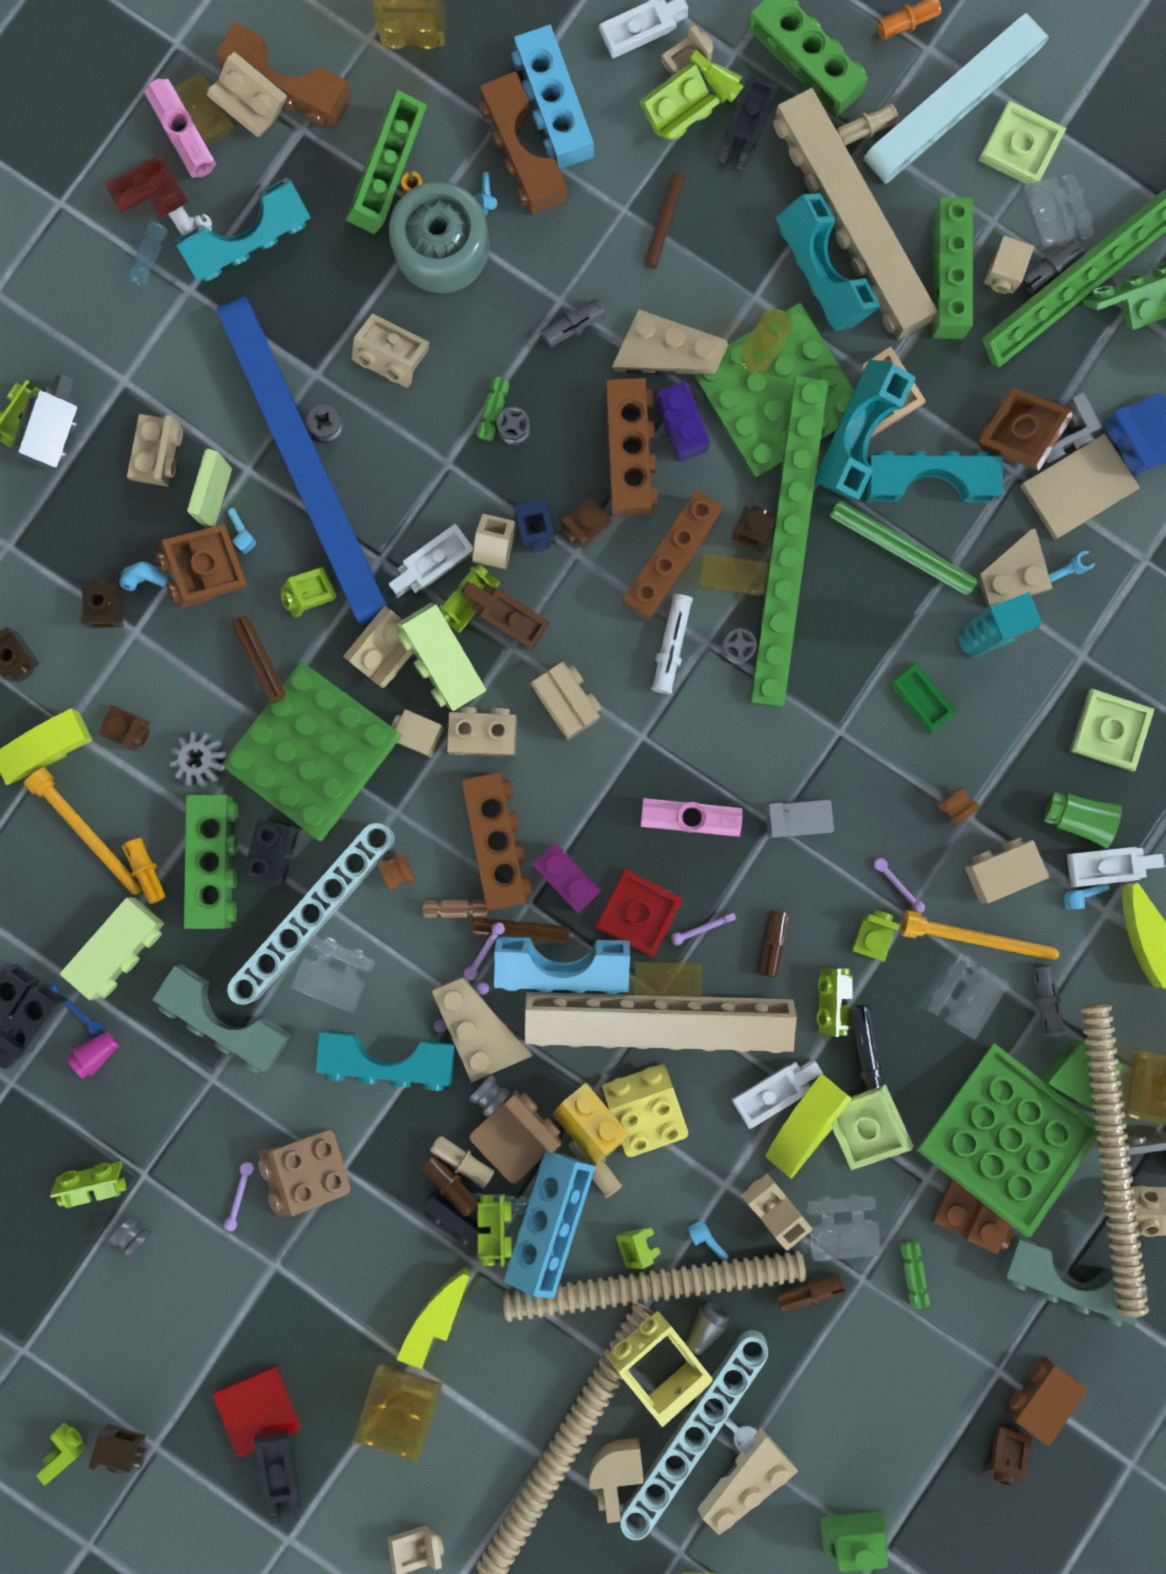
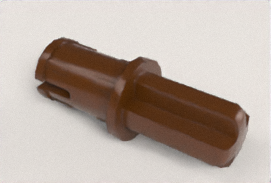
M769 910L770 915L765 939H761L764 946L759 974L777 977L783 947H787V944L784 942L791 914Z
M433 1156L423 1165L421 1171L440 1189L439 1195L441 1197L446 1196L463 1216L467 1217L477 1209L478 1201L460 1182L461 1177L459 1175L455 1176L440 1158Z
M839 1273L813 1282L806 1280V1285L779 1293L777 1300L782 1312H788L810 1304L817 1307L819 1302L846 1295L842 1279Z

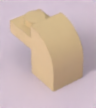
M482 514L475 536L473 563L506 570L518 524H515V521Z
M768 1174L754 1181L748 1190L741 1195L787 1251L813 1230Z
M639 1437L615 1440L605 1444L594 1455L590 1465L589 1488L590 1490L597 1489L599 1511L606 1510L607 1523L620 1522L618 1486L644 1483Z

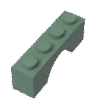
M183 964L174 966L152 999L160 1005L158 1010L170 1018L175 1019L178 1016L187 1022L186 1028L200 1037H203L204 1034L215 1040L214 1046L228 1055H231L232 1052L243 1059L242 1064L255 1073H259L260 1070L264 1073L270 1070L293 1035L266 1018L260 1019L248 1027H233L223 1023L213 1013L209 1004L208 990L210 982Z
M1013 1233L1012 1241L1004 1251L998 1271L1007 1278L1006 1283L1023 1291H1026L1027 1286L1039 1290L1038 1295L1055 1303L1058 1302L1059 1298L1069 1301V1307L1087 1315L1090 1314L1091 1310L1101 1313V1319L1121 1327L1123 1322L1135 1326L1138 1317H1125L1117 1313L1116 1308L1120 1304L1115 1301L1118 1293L1114 1291V1285L1117 1282L1113 1280V1274L1116 1271L1104 1268L1098 1276L1084 1283L1066 1282L1059 1278L1054 1269L1051 1250L1041 1243ZM1146 1286V1291L1143 1292V1294H1145V1295H1146V1292H1147V1289H1148L1147 1286Z

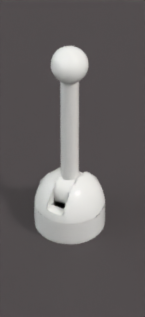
M701 1392L698 1396H696L694 1399L697 1400V1399L700 1397V1395L702 1394V1392ZM708 1400L705 1403L712 1412L717 1413L720 1411L712 1401ZM727 1418L724 1423L734 1432V1444L740 1453L742 1451L748 1453L756 1442L754 1435L757 1433V1430L750 1426L739 1428L733 1421Z

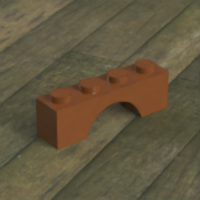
M236 22L232 24L215 54L222 71L227 58L233 52H236L287 95L283 104L285 109L289 111L296 109L304 113L312 123L318 126L324 124L334 129L352 97L346 80L320 66L300 77H287L275 72L268 66L269 52L263 37Z
M516 71L481 85V100L477 101L484 120L490 119L493 129L490 132L496 148H503L506 155L503 158V163L509 177L515 176L519 186L516 187V192L521 205H528L531 214L534 215L567 201V186L555 159L532 155L521 146L516 137L520 125L529 116V101Z

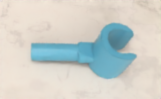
M489 172L482 173L481 194L478 193L474 196L485 215L488 213L487 209L493 210L497 206L496 198L491 196Z
M231 508L227 512L235 529L239 532L232 541L244 554H247L256 545V540L245 529L235 508Z
M1089 551L1080 552L1071 558L1070 564L1049 574L1050 581L1053 582L1073 572L1080 575L1092 569L1095 563L1086 567L1080 561V558L1087 555Z
M1100 884L1089 889L1067 891L1064 894L1065 909L1085 908L1084 898L1109 890V885Z
M699 1221L688 1227L695 1245L706 1241L708 1247L722 1261L727 1260L729 1255L717 1244L704 1222Z

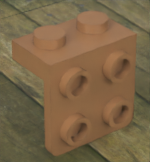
M516 1090L470 1135L471 1142L510 1183H517L544 1157L546 1150L552 1154L561 1145L562 1140L559 1136L561 1130L549 1118L544 1120L535 1111L538 1109L536 1103L526 1093L521 1096Z
M331 1130L322 1131L282 1147H272L258 1152L260 1156V1161L258 1162L259 1171L263 1179L267 1180L270 1189L268 1201L271 1209L277 1213L278 1217L295 1216L345 1196L350 1192L349 1180L335 1134Z

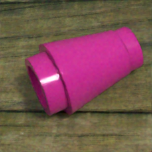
M106 1031L103 1035L101 1034L72 1049V1054L66 1059L73 1070L83 1079L87 1075L93 1076L120 1046L111 1033Z

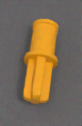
M142 838L126 842L125 845H122V849L133 870L131 873L132 878H138L146 899L150 904L161 901L165 898V893L154 871L157 865L152 863Z

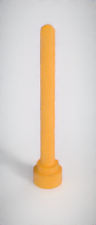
M42 767L31 774L24 782L26 788L32 794L45 797L131 894L137 895L141 893L142 887L137 879L132 878L128 869L54 788L55 783L52 781L54 777L48 770Z
M906 910L902 918L901 936L915 939L917 936L923 937L924 934L1048 960H1056L1059 957V951L1055 947L927 921L926 917H922L921 913Z

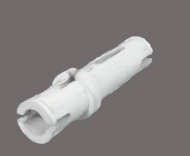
M682 594L672 595V603L661 651L656 654L655 659L658 665L651 688L655 692L672 694L676 669L681 666L682 659L679 656L690 606L693 598Z

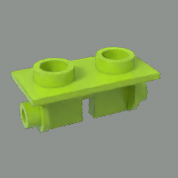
M27 379L23 385L18 382L15 383L6 397L11 403L5 412L0 410V442L8 447H11L21 421L18 417L24 412L30 392L40 390L37 387H34L32 391L26 388L29 384Z
M477 564L475 568L471 566L469 574L460 583V587L452 593L443 606H439L448 625L458 633L464 629L477 613L471 609L475 601L461 593L466 582H471L482 590L486 584L497 587L501 583L491 576L488 570L480 564Z
M820 967V977L818 979L820 995L819 1010L817 1012L819 1034L839 1037V1035L848 1036V1029H852L848 1008L852 1005H841V999H852L853 975H850L849 968Z
M122 1161L112 1164L101 1163L91 1169L79 1172L74 1170L65 1172L56 1178L50 1197H56L59 1207L65 1206V1208L90 1203L92 1198L89 1191L92 1190L97 1201L120 1196L122 1191H126L125 1179L118 1178L122 1168Z
M505 1194L500 1195V1201H494V1195H480V1202H477L478 1227H491V1233L478 1234V1259H481V1266L495 1265V1259H501V1267H504L506 1258H512V1236L505 1237V1223L511 1222L512 1218L511 1201L505 1202Z

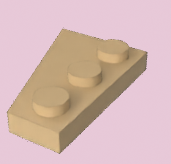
M638 310L612 368L614 372L625 373L626 370H642L643 373L675 371L676 374H715L728 347L726 339Z
M463 976L432 989L433 996L471 1082L533 1056V1053L514 1035L507 1024L495 1014L488 1003Z
M761 1427L754 1435L756 1442L748 1453L742 1451L736 1458L737 1467L729 1477L721 1478L698 1507L702 1519L718 1535L731 1528L735 1522L754 1507H757L766 1497L784 1485L798 1472L794 1463Z

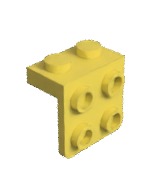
M664 1063L655 1067H648L643 1071L623 1078H617L612 1082L602 1085L610 1112L630 1134L622 1143L626 1156L634 1157L685 1139L688 1136V1130Z

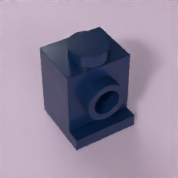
M546 498L514 505L524 549L531 548V552H541L549 549L550 543L555 542V534ZM533 525H539L542 531L532 534L530 528Z

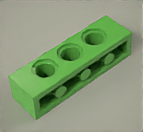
M764 0L751 12L748 29L807 90L813 88L821 104L835 118L864 93L869 77L866 75L863 66L858 62H853L844 53L841 44L837 40L831 39L822 30L817 19L808 16L800 8L797 0ZM782 26H791L794 30L787 31ZM811 48L814 49L816 53H807L804 49ZM826 71H835L838 76H830Z
M397 89L386 107L348 210L346 221L373 234H376L384 224L427 104Z
M940 197L932 213V302L938 311L932 320V339H964L973 326V198Z
M186 795L184 929L231 928V922L236 920L237 906L236 902H232V888L237 886V871L232 869V855H236L238 849L237 836L233 835V822H237L238 805L236 802H233L232 796ZM212 820H216L220 826L219 833L214 838H210L206 833V826ZM211 853H215L219 858V865L214 871H210L205 864L207 856ZM210 886H214L219 893L218 900L214 904L208 903L205 899V892Z

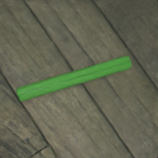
M838 501L830 513L831 518L964 595H969L976 586V578L843 501Z

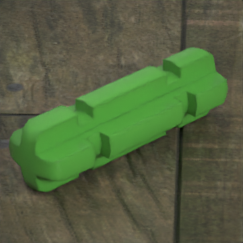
M492 378L489 388L491 393L487 394L480 417L482 422H479L476 431L477 437L481 440L492 441L494 439L497 418L500 412H502L505 402L503 396L507 395L509 382L503 378Z
M915 1240L902 1242L900 1248L902 1257L905 1259L903 1265L907 1288L911 1291L909 1293L910 1304L914 1309L926 1308L929 1306L930 1301L928 1292L925 1290L927 1284L923 1262L919 1258L921 1256L920 1245Z

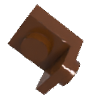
M589 498L571 515H565L561 519V526L563 527L561 533L572 546L577 543L584 549L612 524V521Z
M111 704L98 735L137 752L138 747H142L149 737L150 729H148L150 722Z
M1002 1427L996 1428L991 1463L985 1465L984 1473L994 1476V1482L1007 1486H1014V1482L1027 1479L1032 1437Z

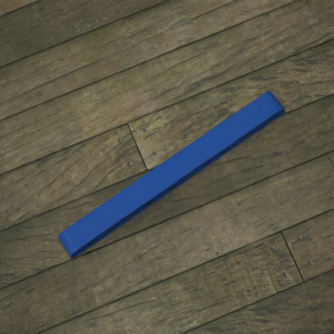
M246 295L216 308V311L360 627L371 623L384 606L388 607L256 315Z

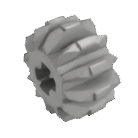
M191 732L189 736L190 742L183 737L178 738V742L182 746L181 750L172 748L170 751L178 756V759L169 762L170 767L179 768L174 776L177 779L185 778V785L190 787L196 781L199 787H206L207 777L212 782H217L219 778L214 771L224 772L226 770L225 766L218 764V760L227 758V753L217 752L221 748V741L215 740L211 742V734L206 732L201 738L197 732ZM196 753L203 755L201 757V762L203 763L201 766L194 764L196 762L194 757Z

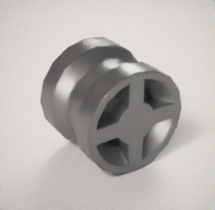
M326 404L317 405L309 412L307 425L314 438L322 443H332L338 440L343 431V423L332 406Z
M508 407L500 412L497 418L500 438L509 445H519L528 439L530 424L528 415L523 409Z
M738 628L732 630L727 634L722 644L724 657L733 664L747 662L756 651V638L747 629Z
M491 1074L468 1099L472 1103H478L482 1107L483 1114L489 1117L508 1097L510 1092L506 1088H500L496 1084V1078Z
M132 1215L108 1241L113 1246L118 1245L123 1250V1255L129 1259L147 1241L152 1233L148 1229H142L138 1225V1220Z

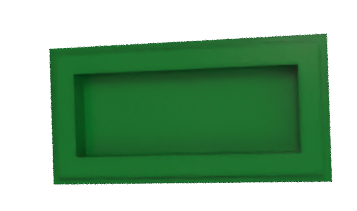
M916 662L888 683L929 734L933 733L957 713Z

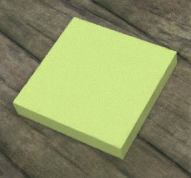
M1009 100L978 161L1036 188L1067 128Z
M211 449L204 451L187 509L188 513L205 528L216 526L232 468L220 453Z
M1089 689L1069 752L1130 772L1136 771L1154 709L1095 689Z
M886 1084L851 1096L852 1100L832 1123L834 1134L851 1170L911 1151L914 1147Z

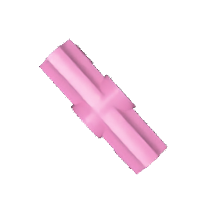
M158 78L149 83L144 93L191 177L202 178L210 174L216 166V162L168 78ZM186 125L182 131L175 132L178 126Z
M643 798L640 827L740 837L743 808ZM692 808L698 811L700 822L697 826L690 827L683 822L682 815L686 809Z

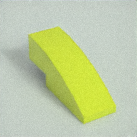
M70 708L0 749V773L5 784L9 785L42 767L67 757L66 753L93 741L79 711Z
M1126 883L1122 886V904L1126 929L1132 949L1151 985L1165 989L1166 921L1139 883Z
M821 1073L784 1123L765 1157L792 1179L832 1130V1123L850 1103L852 1098Z
M467 1266L462 1268L432 1295L409 1329L397 1357L398 1361L422 1369L433 1337L447 1341L472 1268Z

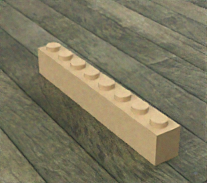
M813 88L779 104L773 121L775 131L779 138L786 140L792 162L795 166H800L805 174L804 180L811 194L821 193L836 221L834 224L836 240L842 249H846L852 258L851 266L854 273L858 277L866 278L881 306L879 309L883 314L882 321L886 330L889 333L893 332L896 339L899 340L931 323L938 312Z
M527 992L525 1044H535L541 1047L568 1045L570 1047L602 1046L604 1048L635 1047L637 1049L668 1048L671 1050L702 1049L704 1051L735 1050L747 1052L751 1050L769 1051L772 1053L794 1052L797 1016L793 999Z

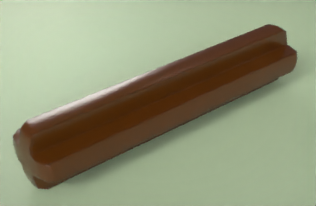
M246 616L239 617V619L233 621L232 627L267 700L271 703H277L285 698L286 692L251 620Z
M475 918L472 922V934L474 936L490 937L493 924L501 922L505 927V931L497 937L530 938L531 941L556 944H567L569 941L570 930L567 926Z

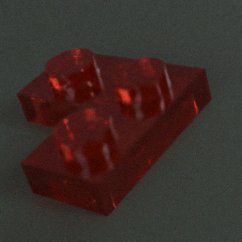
M162 153L105 184L121 213L137 206L148 198L160 218L189 203Z

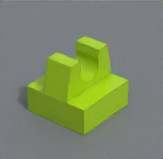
M652 1228L624 1231L615 1236L626 1268L644 1269L654 1264L653 1259L661 1254L659 1247L648 1248L646 1239L654 1235Z

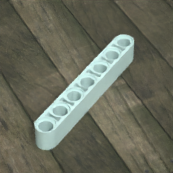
M1027 13L1022 15L881 138L867 152L863 161L884 184L890 182L1044 46L1049 36Z
M373 823L365 827L244 964L228 984L227 992L233 1002L241 1005L258 1000L375 868L377 862L381 861L394 845L395 837L393 831L388 826ZM381 829L386 834V842L383 846L375 848L370 842V836L375 830ZM355 854L361 855L364 859V867L357 873L352 872L348 866L350 857ZM332 879H337L342 885V892L336 898L329 896L326 890L328 882ZM310 904L316 905L320 911V916L314 923L309 922L305 918V909ZM288 929L295 931L298 937L296 945L292 948L286 946L283 942V934ZM266 954L272 956L275 960V968L271 973L264 971L261 967V959ZM242 980L249 981L253 986V993L249 998L242 996L239 992V984Z
M748 1330L739 1336L713 1374L712 1379L714 1381L703 1390L700 1397L694 1402L644 1475V1483L638 1484L625 1503L621 1516V1529L627 1538L641 1540L649 1534L765 1364L768 1357V1347L765 1337L760 1332ZM748 1342H757L762 1347V1350L756 1356H749L743 1351V1348ZM730 1370H736L743 1377L739 1383L730 1384L724 1379V1375ZM716 1398L723 1403V1408L717 1413L707 1410L705 1403L709 1399ZM691 1427H698L703 1431L704 1435L699 1440H691L686 1436L685 1432ZM676 1455L684 1460V1465L680 1468H672L667 1464L666 1460L670 1456ZM652 1484H658L664 1488L665 1493L659 1497H654L649 1494L647 1488ZM632 1513H639L643 1515L646 1521L643 1524L634 1525L628 1520V1516Z

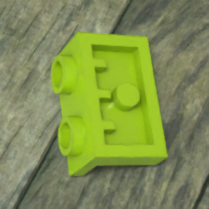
M693 63L686 65L639 100L655 134L668 140L681 137L685 134L689 125L708 117L712 113V108L720 103L717 95L709 93L697 65Z

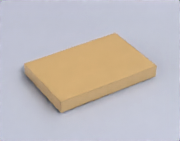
M1106 434L1083 446L1020 486L1054 541L1140 489Z

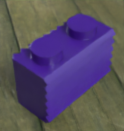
M682 382L659 391L656 407L659 408L660 419L663 420V425L666 426L667 437L671 438L670 443L673 444L672 448L675 449V455L678 456L677 460L682 462L707 452L711 441L687 382Z

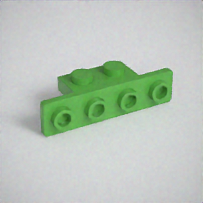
M1166 263L1155 266L1151 273L1128 276L1123 279L1122 284L1117 286H1103L1095 289L1093 295L1083 299L1084 306L1100 310L1122 301L1126 326L1131 330L1166 318Z

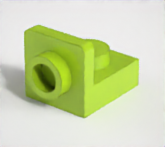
M323 567L288 578L281 589L283 606L286 610H290L293 618L300 617L307 609L331 602L337 596Z
M874 909L873 915L863 913L851 951L885 962L894 932L899 930L900 924L892 922L893 915Z
M65 1422L50 1435V1439L57 1447L42 1460L45 1466L36 1475L44 1486L73 1462L86 1448L82 1443L83 1439L80 1433L75 1428L69 1427Z

